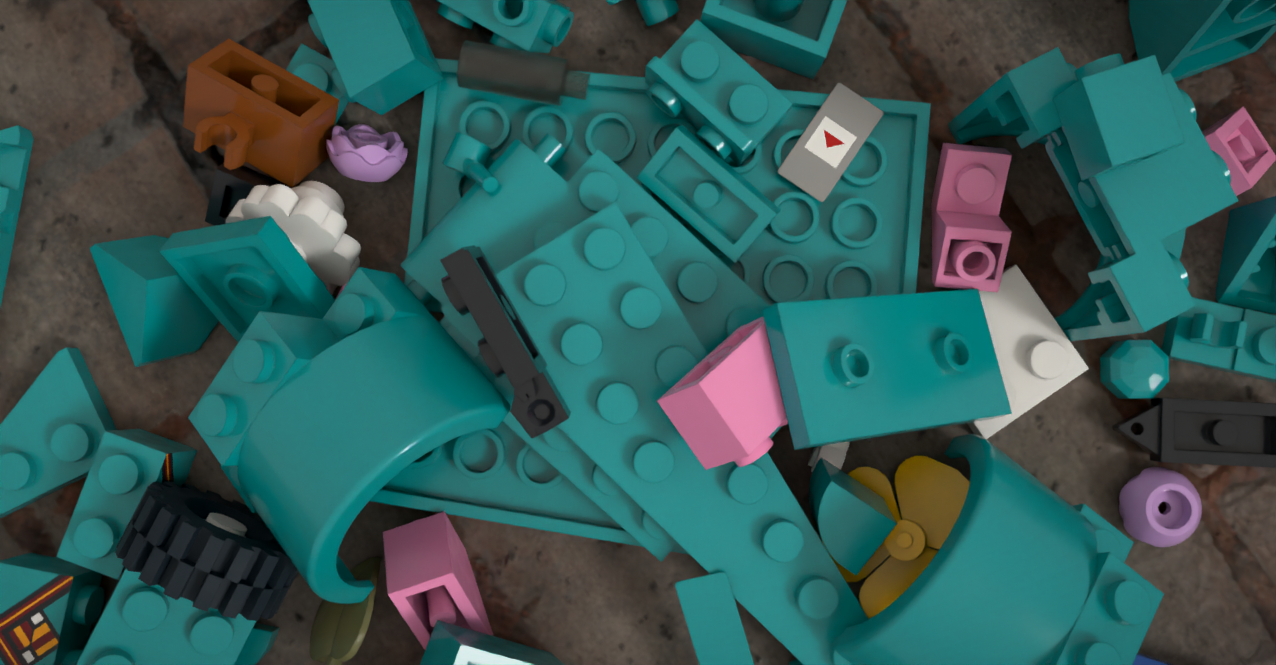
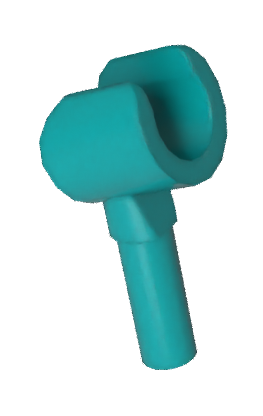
M456 133L442 164L466 175L470 180L477 182L486 192H493L498 187V180L485 168L492 149L470 136Z

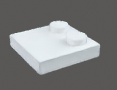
M1017 265L1003 270L998 292L979 291L1012 414L995 419L967 423L975 435L982 436L985 439L991 437L1089 369Z

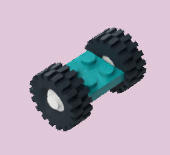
M163 481L162 484L152 482L142 496L116 547L117 558L124 559L122 565L125 567V570L76 665H234L260 616L267 620L273 618L274 614H277L298 570L259 514L252 513L251 510L245 508V504L234 499L232 502L221 498L220 494L209 490L206 493L201 492L195 486L183 484L180 487L171 481Z

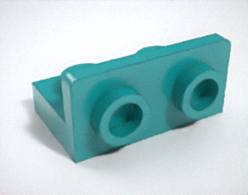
M698 19L693 22L661 59L654 56L645 68V83L650 86L646 93L654 104L672 118H675L680 113L698 129L695 133L697 138L723 160L729 156L739 166L790 111L793 105L790 100Z

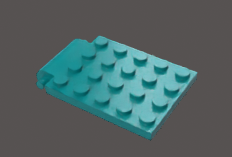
M549 133L544 136L533 150L518 139H515L487 169L498 180L497 189L493 192H486L475 182L400 264L414 279L407 286L408 289L424 307L433 297L444 306L450 300L441 282V279L448 275L440 261L441 259L462 247L480 246L494 273L497 274L616 202L708 354L737 328L763 317L762 310L770 306L599 148L566 182L552 167L567 150ZM444 316L439 324L509 402L511 410L514 399V387L505 375L497 378L486 364L481 352ZM509 411L503 422L660 562L678 544L558 426L537 437L531 438ZM777 427L769 437L772 438L781 427Z

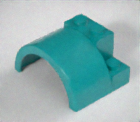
M1059 47L1004 74L950 121L948 126L957 144L961 145L972 140L991 136L1017 137L1016 140L1021 149L1035 142L1045 145L1052 163L1101 253L1097 268L1088 272L1091 281L1086 290L1070 308L1054 318L1069 341L1144 333L1196 306L1187 289L1189 286L1188 274L1179 260L1185 240L1186 228L1239 200L1230 185L1231 175L1227 164L1220 155L1211 150L1196 122L1197 113L1193 101L1184 90L1177 87L1170 72L1163 75L1186 143L1151 159L1082 181L1053 100L1054 97L1077 82L1074 72L1077 68L1065 61Z
M358 267L323 319L259 311L188 418L221 464V469L251 512L259 514L311 590L326 601L338 604H353L363 602L375 587L370 580H356L338 556L341 542L360 511L392 478L429 451L464 434L483 429L497 428L509 413L510 404L396 274Z
M964 434L954 437L944 453L951 459L967 458L971 471L970 485L964 505L947 539L929 565L903 594L874 617L860 624L847 626L836 644L837 653L853 665H1132L1164 593L1124 563L1134 543L1086 504L1070 505L984 437L975 434Z

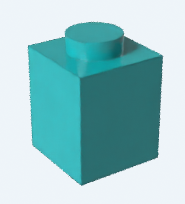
M1120 53L1090 62L1074 71L1077 82L1053 98L1082 181L1151 159L1186 143L1155 55L1124 64Z

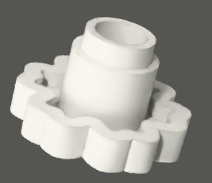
M305 181L293 188L282 184L270 187L266 185L254 186L247 198L239 200L226 218L227 224L271 216L277 225L288 235L290 242L316 276L323 281L331 295L337 286H343L348 283L360 265L358 257L361 251L360 244L351 236L344 234L347 228V222L343 215L345 209L344 202L334 189L321 182Z

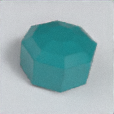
M1152 340L1116 341L1100 357V381L1118 399L1154 398L1169 382V357Z

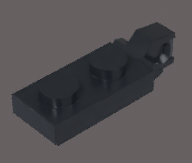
M480 246L462 247L441 259L440 261L448 273L447 276L441 279L445 293L454 308L462 316L469 312L473 316L484 335V338L478 340V347L492 373L497 378L506 374L514 387V399L510 412L531 438H534L567 420L571 412L545 368L547 363Z

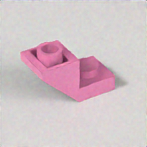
M943 143L931 202L932 283L935 287L966 290L978 289V291L988 292L999 291L1012 233L999 217L1012 154L1005 148Z

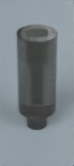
M465 40L459 56L457 83L461 88L561 106L564 96L582 100L587 99L590 74L570 71L569 60L565 58Z

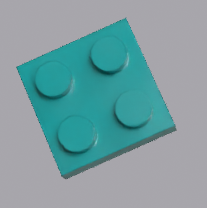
M271 216L173 233L159 250L237 342L240 341L259 311L323 319L335 302L326 285L316 276L290 242L288 235L277 225Z

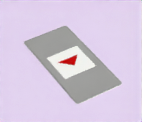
M837 83L778 169V173L818 201L824 202L883 116V111L842 83Z

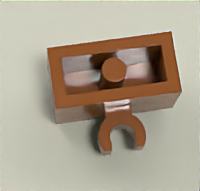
M228 38L188 65L183 127L195 133V151L202 153L211 145H217L224 149V167L229 170L236 169L247 162L293 188L328 158L326 139L331 140L339 99Z

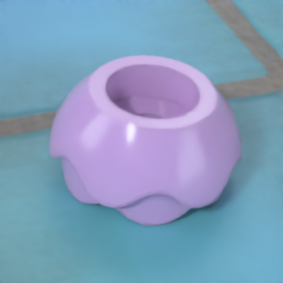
M365 124L355 125L347 131L343 127L336 125L333 128L331 140L326 139V148L330 161L337 171L343 176L359 181L382 182L390 179L401 169L408 154V149L403 148L404 142L401 141L398 133L393 131L380 135L375 129Z
M1164 467L1144 469L1139 475L1134 476L1128 481L1119 495V512L1124 521L1126 531L1133 538L1154 547H1170L1182 543L1193 534L1201 519L1202 505L1196 488L1184 475ZM1161 502L1166 504V511L1164 513H1160L1158 510Z

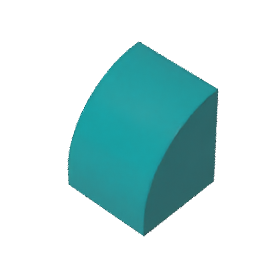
M822 457L819 459L809 483L810 508L827 551L841 566L857 575L897 523L881 496Z

